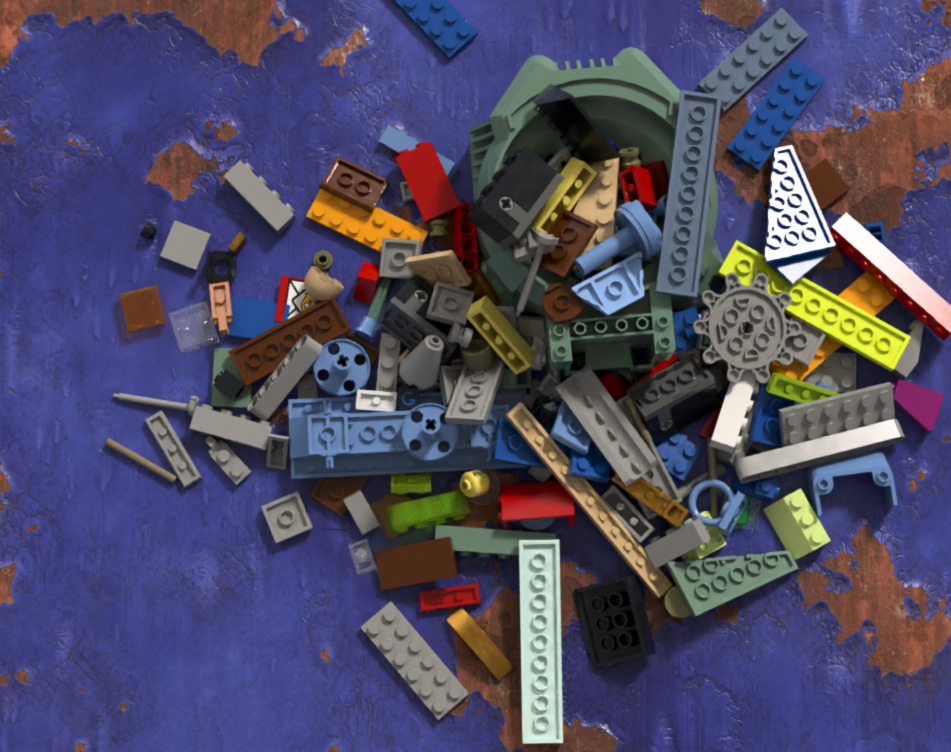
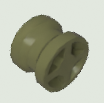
M629 147L619 151L620 157H622L621 168L627 169L633 165L641 166V161L638 159L639 148Z
M432 220L429 222V226L432 229L430 238L445 239L449 237V232L447 231L449 226L448 220Z

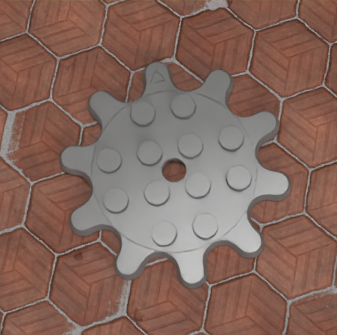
M731 272L725 276L726 291L724 294L718 295L711 290H706L701 295L702 302L709 308V316L706 319L696 320L693 323V330L697 334L706 335L710 341V346L703 352L702 359L707 364H713L717 360L725 361L727 364L726 377L732 383L738 382L745 370L753 371L758 382L766 383L770 379L769 364L772 361H779L783 365L792 363L793 355L785 347V340L789 336L799 335L802 328L800 323L789 321L784 315L786 307L792 302L791 295L788 292H782L777 296L770 295L767 291L768 277L764 273L757 274L754 277L753 283L745 286L740 282L738 275ZM743 323L750 325V332L748 334L743 333Z

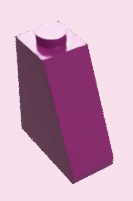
M900 379L891 383L893 385L894 405L924 433H931L944 394Z

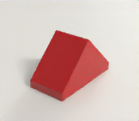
M363 262L357 277L354 300L372 304L380 279L379 265Z

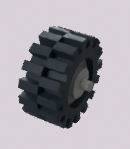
M543 396L537 397L534 400L530 413L542 427L544 425L547 429L552 428L561 401H555V398L550 399L548 396L545 398Z

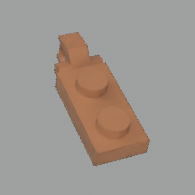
M229 281L209 284L214 325H219L221 336L229 335L228 324L233 323Z

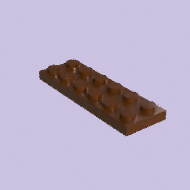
M332 297L313 305L230 350L228 353L244 383L249 387L271 375L303 335H308L323 346L347 334L352 329L335 298Z

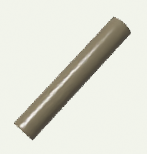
M631 397L625 399L624 403L645 443L651 441L652 437Z

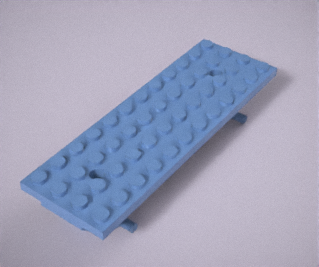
M526 388L498 389L485 426L459 424L460 436L455 450L450 456L437 462L420 461L410 455L404 447L401 438V427L406 415L410 411H399L398 394L396 411L391 412L356 410L357 396L288 400L291 479L530 468V466L492 459L497 420H508L505 415L520 402L527 408L524 399ZM441 392L418 393L419 405L436 403L443 406ZM414 413L411 419L413 422L419 423L422 421L423 416L420 413ZM443 414L440 417V422L442 424H447L445 421L446 414ZM413 441L409 447L412 451H418L421 448V444L418 441ZM444 442L438 446V450L442 453H446L450 449L449 445Z

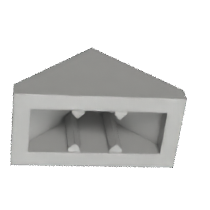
M269 434L266 467L286 470L290 451L289 437Z

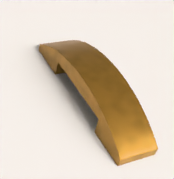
M616 474L612 478V481L677 528L689 512L685 507L642 477H639L627 487L624 486Z
M462 607L447 619L449 624L499 681L514 668Z

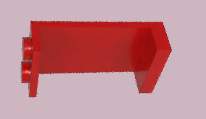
M426 141L415 145L416 149L411 151L405 149L397 153L398 157H395V161L403 173L425 224L456 210L459 206V201L432 142L426 143Z
M559 481L501 486V493L498 494L499 506L502 505V511H498L499 523H503L504 530H508V522L567 517L568 525H576L575 500Z

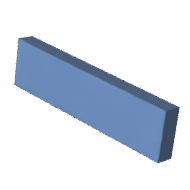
M390 125L387 126L379 139L380 144L396 153L405 149L409 151L416 149L415 145L419 143ZM437 153L448 177L455 163Z

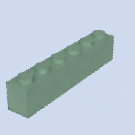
M436 525L435 539L451 537L453 550L458 552V556H470V553H478V557L490 558V554L498 555V559H510V556H518L519 560V540L556 539V534Z

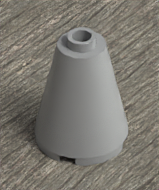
M429 335L402 360L399 374L408 385L414 384L418 386L417 389L421 390L434 386L438 378L444 348L443 341L437 336Z

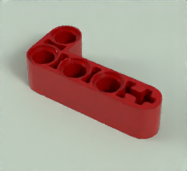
M462 202L452 214L454 254L469 277H471L478 268L476 225L466 218L471 212L468 210L471 204Z

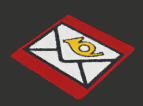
M281 276L275 314L276 322H283L285 304L290 305L288 319L317 304L307 297L309 293L305 290L304 279Z

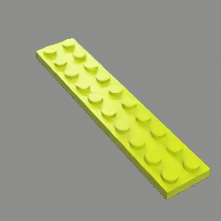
M736 240L717 273L718 276L725 279L728 273L733 272L738 275L743 285L749 286L753 283L754 277L757 274L764 273L768 277L767 291L770 295L777 296L782 292H788L791 295L792 302L786 307L785 313L820 329L827 334L826 336L891 372L894 370L911 338L909 335L804 277L790 287L768 264L764 263V255Z

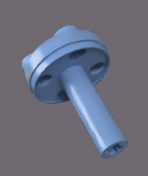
M638 200L626 202L614 211V219L619 232L574 260L575 266L583 276L628 247L635 254L641 251V259L643 260L651 258L660 252L663 235Z
M332 340L323 345L320 355L313 362L314 379L318 386L327 394L336 397L352 396L357 393V389L361 390L365 386L369 378L370 361L368 355L359 344L351 340ZM329 346H338L339 353L336 355L330 354L328 352ZM361 355L365 358V363L357 365L354 362V358ZM320 371H326L329 374V378L321 381L318 379L317 374ZM347 381L353 382L355 389L353 391H346L343 386L344 383Z
M425 403L413 408L406 415L401 427V438L407 452L414 458L424 462H437L450 456L455 450L460 436L459 424H442L440 422V417L446 414L448 408L436 403ZM414 413H420L423 419L421 422L415 423L412 421L411 416ZM418 441L421 444L420 450L412 451L409 447L410 443ZM440 443H447L450 447L449 451L446 453L440 452L438 450Z

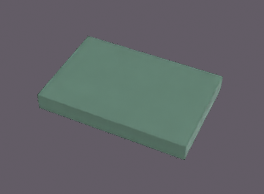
M214 348L212 407L247 408L252 399V385L246 387L235 402L214 386L215 377L220 371L224 372L225 369L244 383L228 353L234 348Z

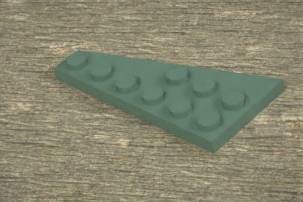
M789 550L756 555L746 554L745 556H725L666 563L694 618L798 569Z

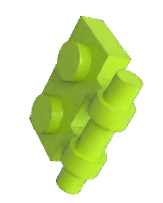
M431 473L391 475V493L402 495L410 492L418 494L431 492Z

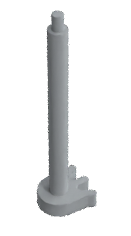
M547 231L538 232L536 240L540 243L516 308V316H520L524 310L546 245L558 244L559 238L554 237L553 234H547Z
M123 393L113 394V397L118 398V400L188 411L189 416H193L196 405L198 406L200 399L198 396H190L189 404Z

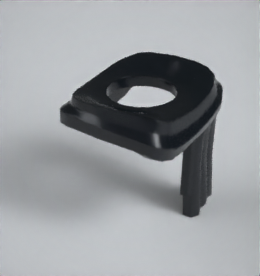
M207 250V281L210 283L229 281V284L232 283L236 274L237 263L235 254L229 251L211 252ZM220 260H224L229 264V271L225 275H218L214 270L215 264Z

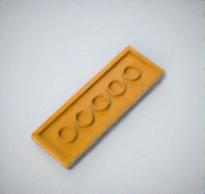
M322 189L319 190L306 215L308 219L381 253L383 238L420 240L423 246L429 234L428 231L378 207H375L373 213H370Z

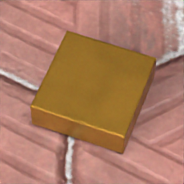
M239 232L228 246L229 250L237 255L247 242L246 236Z

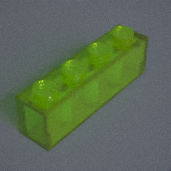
M462 490L389 505L385 508L390 532L396 531V534L407 532L408 528L414 526L417 530L426 528L427 524L432 522L435 525L446 523V519L453 518L454 521L465 519V515L470 513L467 496Z

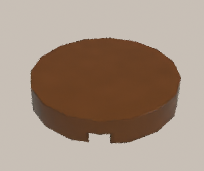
M558 282L546 289L542 297V308L544 314L550 320L565 324L572 322L579 316L583 308V300L571 291L574 285Z

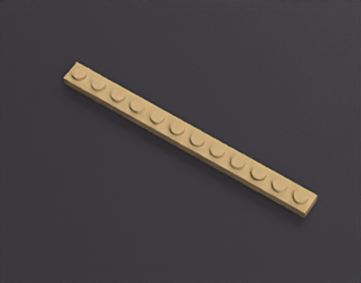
M522 402L518 403L505 417L655 598H660L673 584L659 567L655 569L648 554L586 479L569 476V459L524 404Z

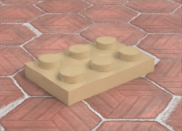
M452 250L407 257L404 262L412 275L416 274L433 288H435L436 281L455 287L469 286L472 281Z

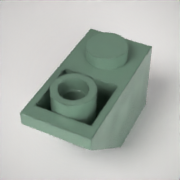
M527 368L517 375L511 369H505L498 389L532 388L531 368Z

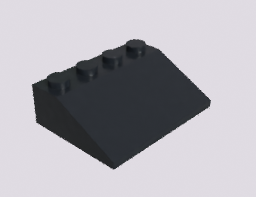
M550 84L532 100L536 105L535 110L542 117L545 116L549 120L547 125L554 132L557 131L561 135L559 137L560 141L566 147L570 146L573 157L586 163L616 159L621 156L573 95Z
M637 575L575 589L593 668L656 654Z

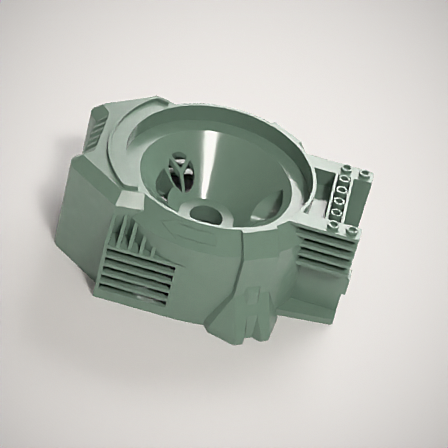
M629 47L623 49L613 57L611 66H606L604 58H600L599 67H595L593 59H589L588 68H581L580 60H576L575 69H570L569 61H565L564 70H559L557 63L543 55H535L525 61L489 116V120L469 128V153L473 199L475 201L481 197L480 192L484 187L493 181L491 179L492 176L504 166L503 162L505 159L512 155L516 149L521 150L527 146L543 161L551 155L553 158L563 148H567L571 153L572 149L570 146L566 147L560 141L559 137L561 135L557 131L554 132L547 125L549 120L545 116L542 117L535 110L536 105L532 101L548 85L552 84L573 95L609 141L612 139L620 150L629 147L639 148V155L642 160L639 167L649 170L655 197L658 201L668 192L680 90L638 48ZM620 168L619 173L626 169ZM714 171L712 172L697 298L655 293L659 252L653 256L652 262L642 261L643 298L609 316L604 315L587 302H583L582 311L576 319L565 324L556 323L544 314L542 308L544 292L549 286L558 282H566L576 286L582 282V278L576 276L575 270H572L567 280L540 266L538 267L524 310L520 316L545 317L548 346H546L544 354L546 356L545 369L547 374L549 373L550 366L551 370H561L562 379L571 377L579 371H570L572 354L585 353V366L588 365L593 372L627 369L630 373L649 372L659 364V361L670 360L676 350L672 309L680 312L695 306L696 309L707 307L701 300L702 293L706 290H711L710 288L713 283L723 282L724 278L717 275L724 260L717 242L713 238L718 212V191ZM665 215L657 216L656 225L661 233L663 232ZM476 226L478 245L482 258L478 260V268L472 274V281L469 285V290L475 292L473 302L487 295L495 306H516L517 308L533 262L529 259L518 263L515 258L513 244L504 249ZM613 257V265L626 258ZM591 271V274L587 279L593 277L594 275L602 271ZM643 348L645 365L633 366L630 349Z

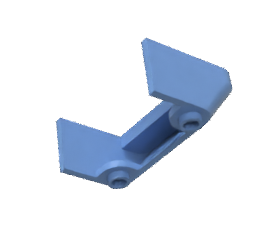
M875 449L805 467L811 507L817 517L822 515L819 495L831 492L833 489L832 477L871 472L874 483L885 489L887 507L892 508L898 505L893 473L884 454L880 450Z

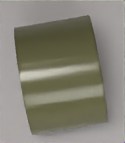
M480 333L472 335L467 348L460 346L464 366L468 370L483 371L493 365L495 361L494 350Z
M675 586L669 589L663 597V607L666 613L677 619L691 615L678 587Z

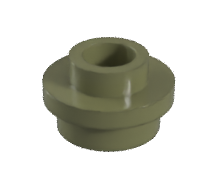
M321 250L314 255L313 262L319 269L326 270L332 266L333 257L328 251ZM321 257L327 258L325 263L319 261Z

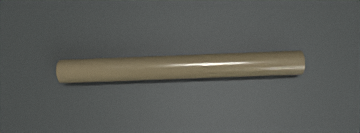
M710 437L707 438L709 480H717L716 450L714 447L709 446L712 439ZM711 487V517H719L718 488Z
M108 438L106 441V446L174 484L177 480V476L114 440Z

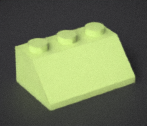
M801 488L763 509L786 551H790L794 560L831 541Z

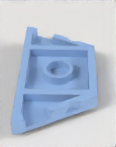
M641 251L571 288V291L606 316L644 297Z

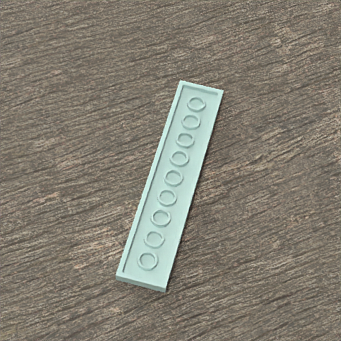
M559 539L519 540L522 743H563Z

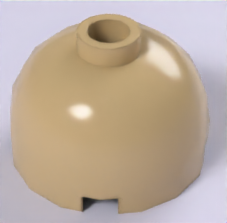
M311 266L304 278V287L309 293L307 297L315 303L331 299L332 297L336 299L343 290V285L335 278L334 280L330 278L327 272L318 267Z

